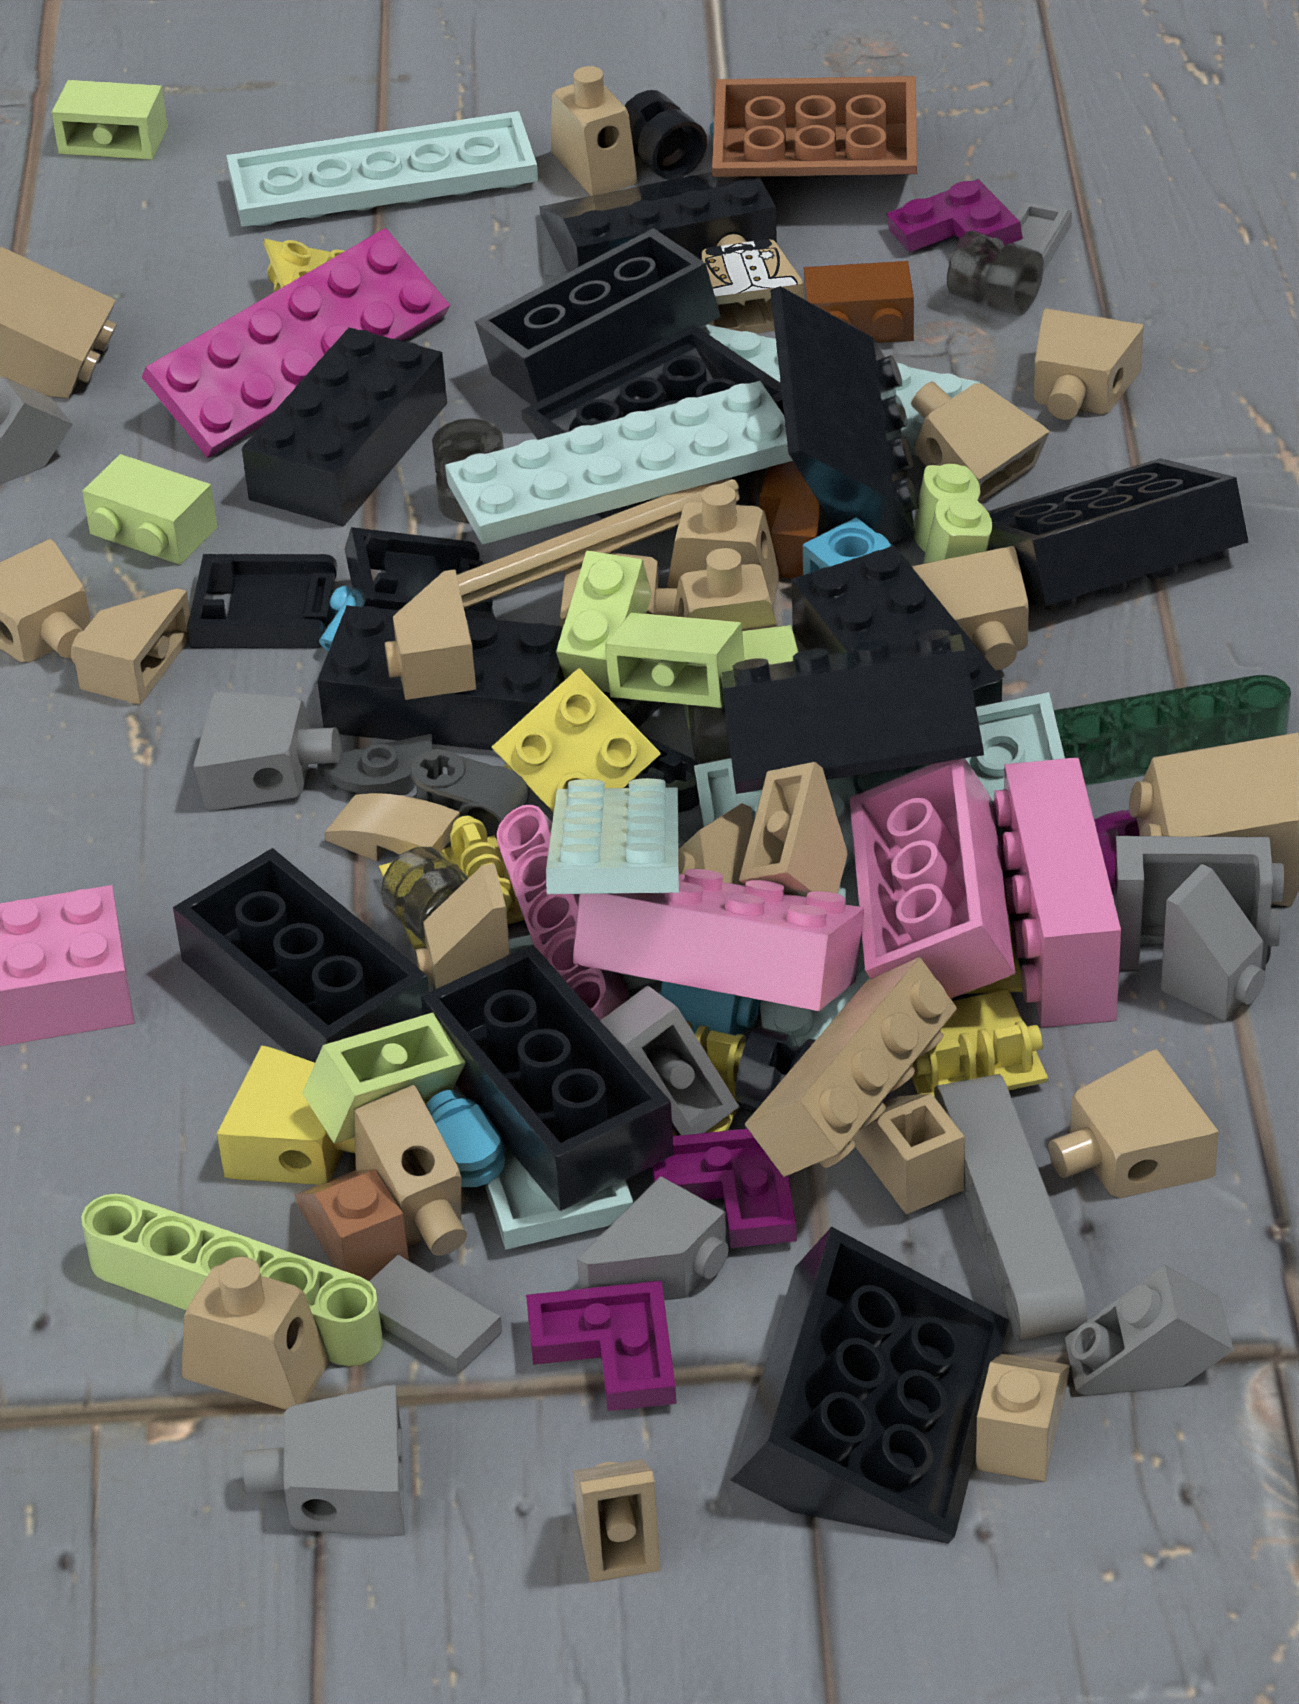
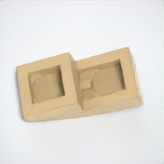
M382 793L359 794L350 800L325 831V841L376 862L388 849L430 867L450 842L452 826L460 818V812L436 803L402 795Z

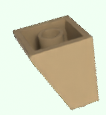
M0 246V378L3 376L46 396L69 398L78 380L85 383L89 382L100 358V354L94 352L95 349L105 352L117 326V323L109 320L116 300Z
M1299 732L1152 758L1143 781L1135 782L1130 795L1129 811L1131 817L1137 818L1139 836L1270 837L1272 863H1283L1284 867L1283 901H1272L1271 904L1291 907L1299 891Z

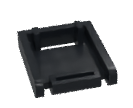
M351 527L344 549L356 606L359 607L371 606L380 609L401 610L443 571L455 570L456 575L484 565L483 561L479 560L480 554L477 545L471 541ZM371 569L381 570V573H378L373 581ZM492 598L464 609L465 616L473 618L484 617L495 620Z
M203 554L187 626L191 648L315 649L322 647L319 639L328 627L331 610L329 603L334 593L338 570L336 559L327 554ZM214 593H233L228 619L226 617L224 599H213Z

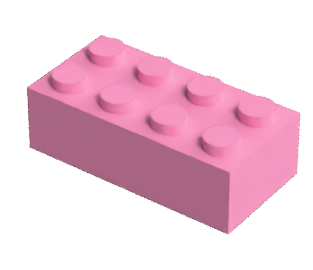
M966 758L933 763L850 797L859 907L864 908L862 924L865 972L870 979L920 957L936 980L941 983L949 998L952 999L1014 975L1015 967L993 800Z
M1079 758L1005 764L1004 790L994 791V813L997 827H1003V835L997 836L1002 872H1006L1008 877L1003 878L1008 915L1016 914L1017 921H1012L1011 924L1012 944L1016 959L1025 958L1027 965L1021 966L1025 1003L1035 1002L1041 1028L1116 1021L1121 927Z
M690 869L685 871V875L679 874V893L580 894L573 964L820 1011L856 982L864 908L845 905V897L836 893L814 891L807 893V897L783 893L784 886L779 883L751 880L747 881L745 886L722 882L723 875L715 871Z
M112 885L0 903V1046L135 1024L123 940Z

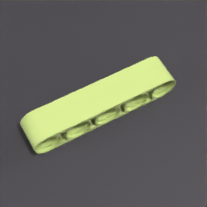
M115 1193L98 1197L85 1207L81 1215L91 1269L97 1277L106 1282L187 1310L213 1267L221 1265L234 1257H248L257 1262L261 1276L295 1285L305 1293L329 1362L348 1367L358 1366L371 1361L381 1350L383 1339L376 1289L369 1281L360 1276L128 1195Z

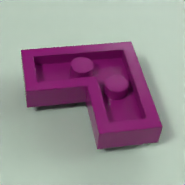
M979 179L956 183L947 191L926 199L911 200L904 204L902 208L886 213L889 231L908 252L956 235L978 257L1023 239L1020 221Z
M749 1129L673 1136L674 1155L652 1166L654 1182L662 1176L703 1200L723 1198L730 1248L797 1241L796 1219L788 1175L783 1177Z
M662 1281L526 1295L533 1365L601 1358L607 1411L677 1404Z

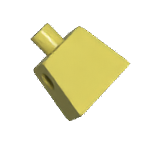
M260 1047L217 1132L225 1178L320 1185L330 1181L344 1151L355 1153V1137L334 1144L302 1094L314 1067V1062L271 1047Z

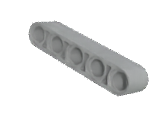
M996 1074L936 1085L934 1088V1098L965 1136L964 1191L962 1193L1014 1337L1017 1341L1075 1330L1087 1321V1307L1083 1287L1003 1076Z

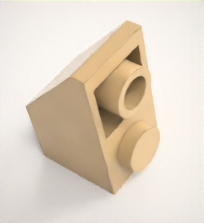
M931 1093L898 1096L884 1102L886 1106L884 1112L872 1123L859 1129L852 1137L856 1144V1149L906 1215L964 1191L965 1136Z

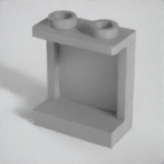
M1116 836L1113 899L1121 927L1119 971H1139L1140 944H1164L1166 901L1201 864L1214 870L1262 938L1261 969H1266L1268 946H1279L1280 940L1279 909H1271V902L1283 901L1284 867L1283 863H1272L1270 837Z

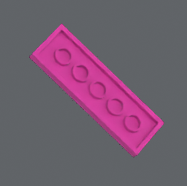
M384 228L145 367L142 379L204 455L209 458L259 428L348 327L404 341L444 317L450 304L391 233Z

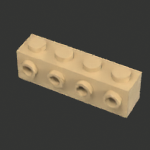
M920 957L866 981L745 1123L783 1177L818 1162L823 1168H827L845 1158L856 1145L852 1139L855 1133L872 1123L884 1112L886 1106L882 1100L886 1095L902 1086L913 1076L915 1069L912 1067V1063L916 1058L930 1051L943 1039L944 1035L940 1029L957 1007Z

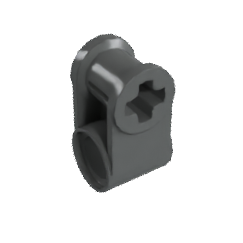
M426 750L418 754L411 764L412 781L417 785V793L413 798L460 812V817L471 816L474 819L480 820L486 828L487 837L495 835L497 839L496 833L504 817L513 809L525 805L529 798L528 785L515 771L506 767L493 766L459 756L449 750ZM443 767L447 768V774H443Z

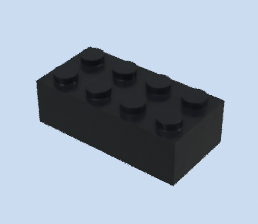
M653 228L474 322L491 375L530 405H533L693 324L702 330L703 326L721 316L706 263Z
M348 327L241 448L248 499L344 527L447 405L443 352L418 346L415 343L380 336L366 330Z
M895 545L791 579L793 633L806 650L826 649L829 651V655L852 652L853 646L863 641L883 639L889 641L890 646L913 642V637L921 632L946 630L950 636L961 634L976 707L1002 702L1003 679Z
M346 605L317 679L323 728L336 727L339 735L399 741L432 734L434 745L493 750L492 746L565 681L556 653L564 626L493 620L484 617H466L472 643L476 690L405 700L401 676L389 677L385 652V642L395 641L393 616L400 610Z
M274 848L269 849L173 907L182 961L291 1055L315 1063L322 1046L325 1044L423 1016L421 996L429 992L427 975Z
M533 944L421 996L423 1015L435 1014L466 1062L455 1085L466 1098L475 1101L476 1104L484 1108L501 1134L503 1143L559 1211L674 1155L670 1099Z

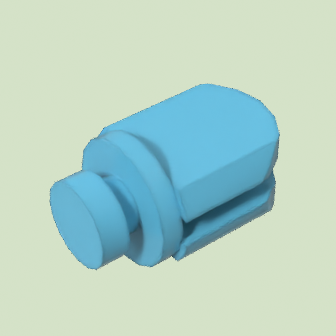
M445 1090L434 1095L427 1102L426 1107L459 1168L462 1177L461 1187H478L490 1183L499 1176L505 1167V1149L501 1134L484 1108L476 1104L475 1101L469 1098H461L458 1092L454 1090Z

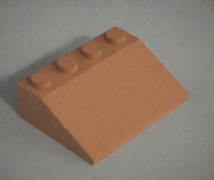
M916 76L716 79L712 177L917 174Z

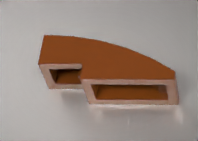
M790 461L768 467L760 493V508L765 511L780 578L793 579L803 575V544L820 536V503L795 463Z

